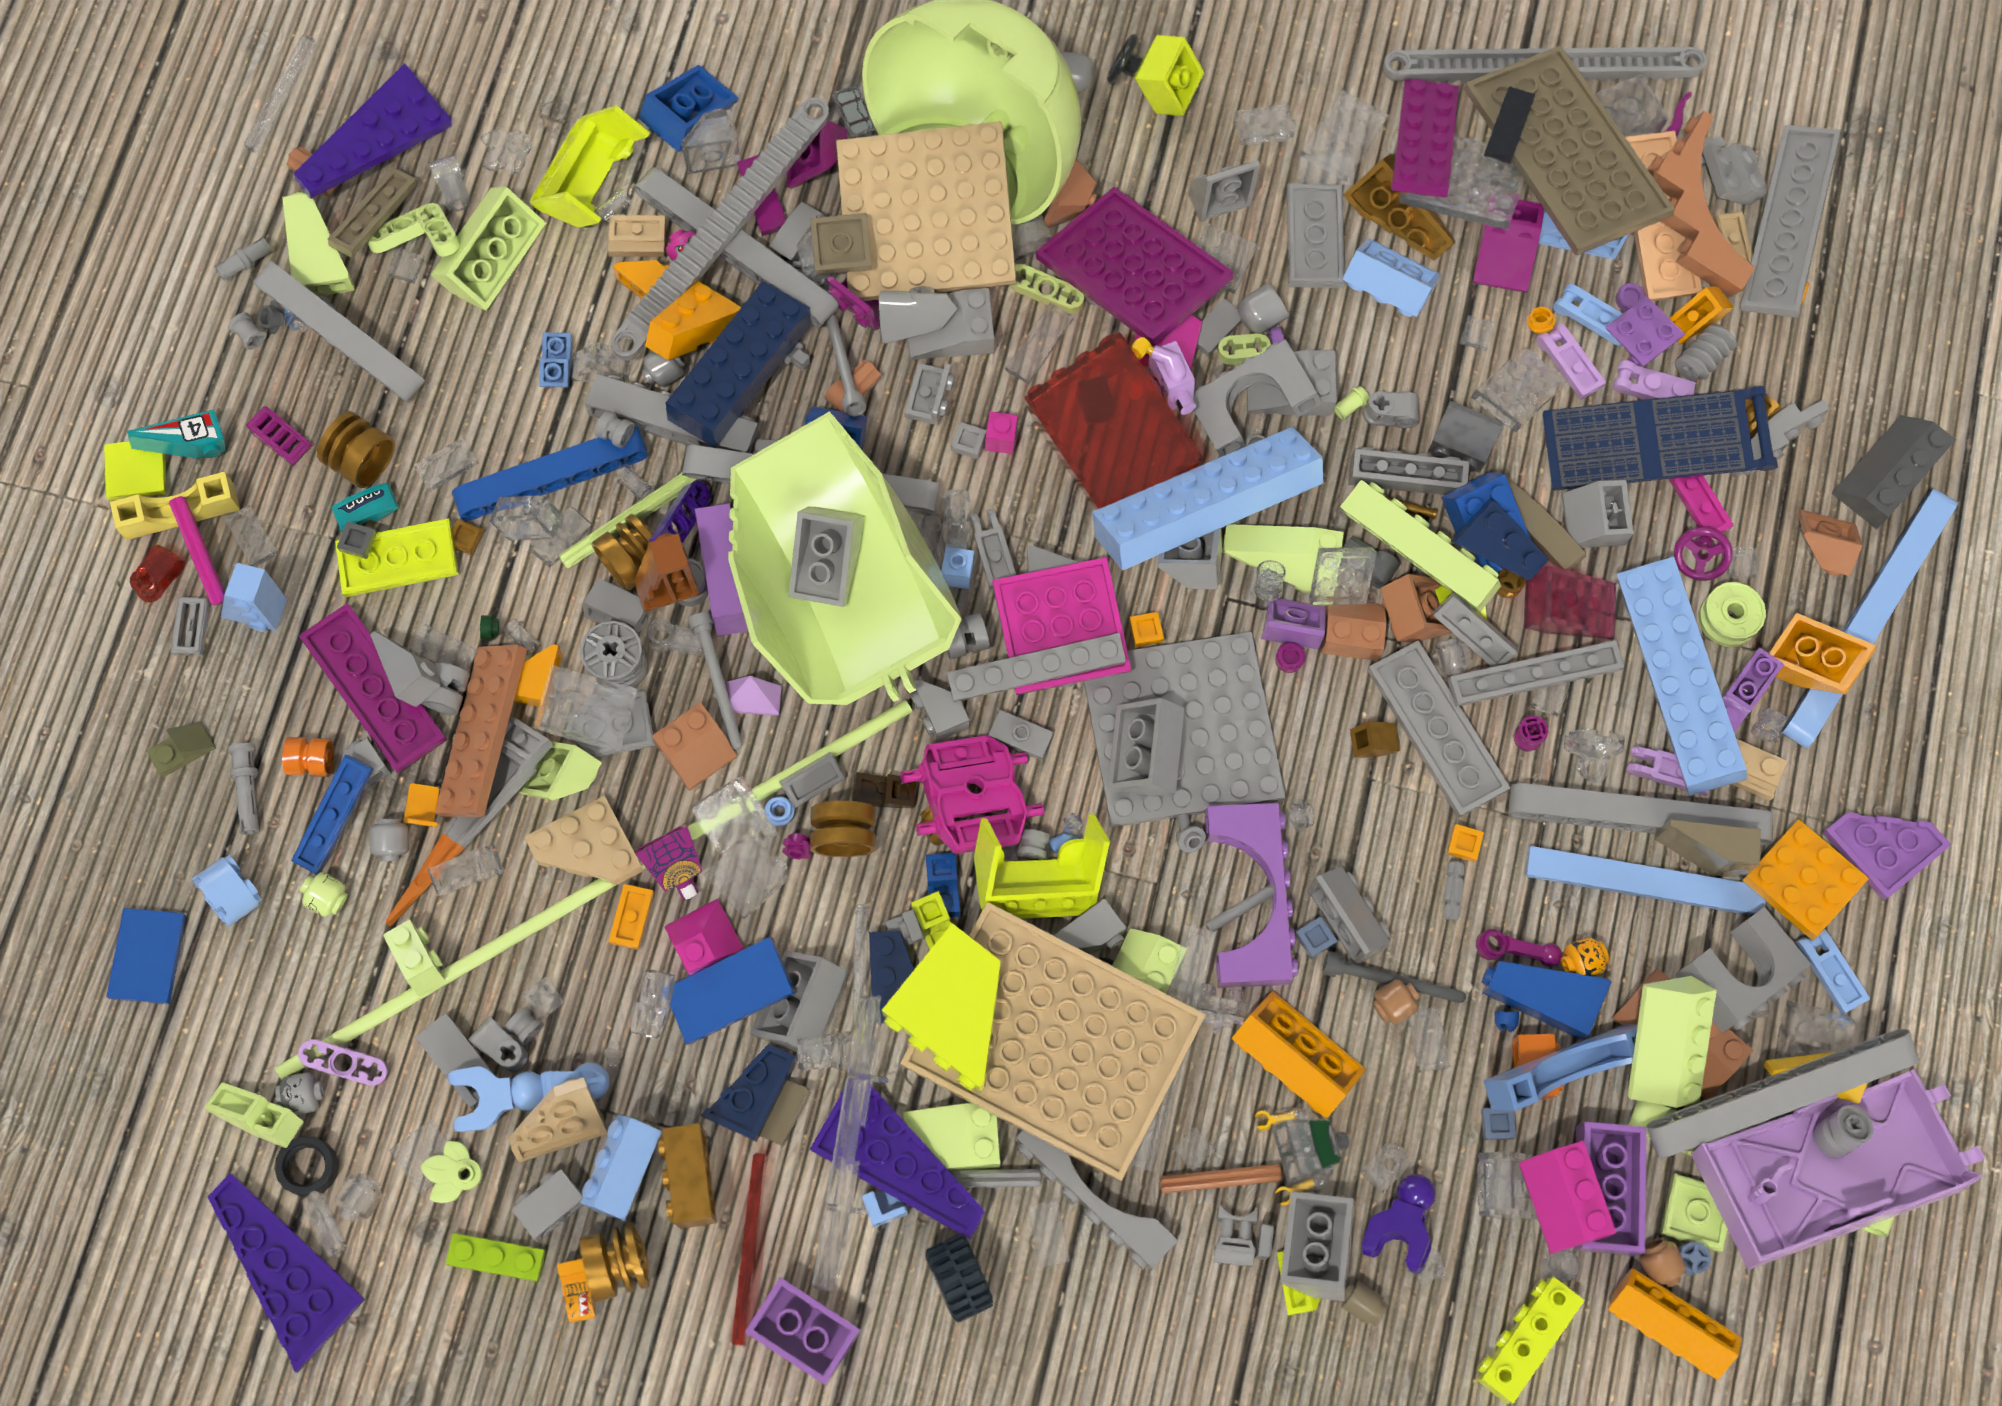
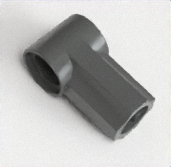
M1353 535L1341 550L1340 559L1363 573L1364 579L1379 589L1387 585L1400 566L1399 561L1390 553L1385 551L1377 552Z

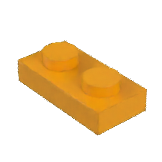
M627 884L623 885L608 941L610 944L635 950L640 949L654 896L653 890Z

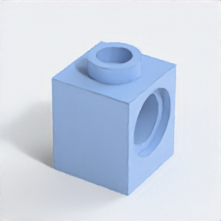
M946 547L941 573L947 585L970 589L974 566V551Z

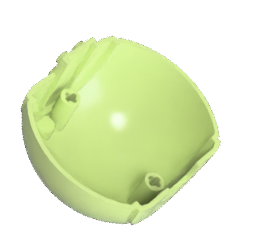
M933 0L922 3L892 18L872 37L863 60L862 81L867 108L878 135L1002 121L1011 224L1025 223L1043 213L1058 196L1070 175L1077 157L1081 136V109L1077 87L1068 64L1054 42L1029 18L1013 8L991 0Z

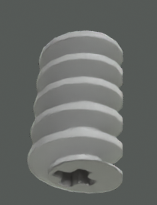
M1712 323L1705 328L1696 341L1691 343L1682 356L1677 358L1675 366L1678 372L1687 380L1697 382L1698 379L1706 380L1709 377V373L1715 371L1716 365H1720L1723 362V358L1729 356L1730 350H1734L1737 347V341L1722 325Z

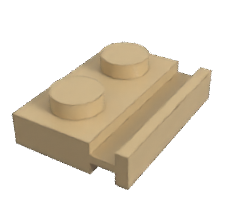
M610 215L609 257H665V215Z
M1737 739L1747 769V779L1732 783V785L1771 801L1783 775L1787 760Z

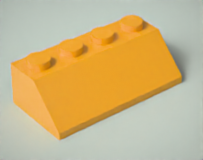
M1273 990L1231 1038L1244 1052L1249 1053L1261 1063L1266 1071L1274 1074L1291 1092L1300 1096L1309 1104L1312 1110L1320 1113L1326 1119L1367 1070Z

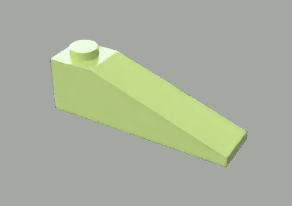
M1229 524L1225 529L1222 553L1252 568L1257 567L1271 574V577L1277 580L1281 579L1295 586V589L1303 593L1332 597L1340 562L1344 532L1316 527Z

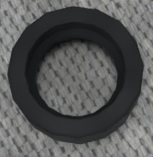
M300 1136L292 1139L287 1148L282 1147L275 1160L274 1170L277 1181L285 1190L300 1197H313L324 1193L332 1186L338 1175L339 1162L336 1152L328 1143L314 1136ZM313 1148L319 1151L324 1158V1172L315 1183L300 1185L290 1176L288 1170L289 1162L299 1150Z

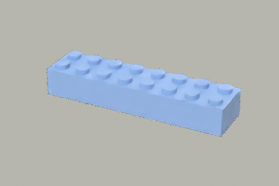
M1290 427L1093 511L1095 538L1122 570L1128 569L1323 484V458L1293 427Z
M1674 556L1617 573L1619 588L1688 796L1746 780L1747 769Z

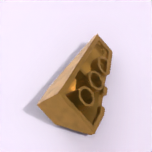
M1390 153L1345 192L1343 196L1360 216L1368 221L1372 220L1382 226L1386 232L1395 234L1406 241V244L1430 259L1436 260L1456 241L1423 194L1391 190L1395 156Z

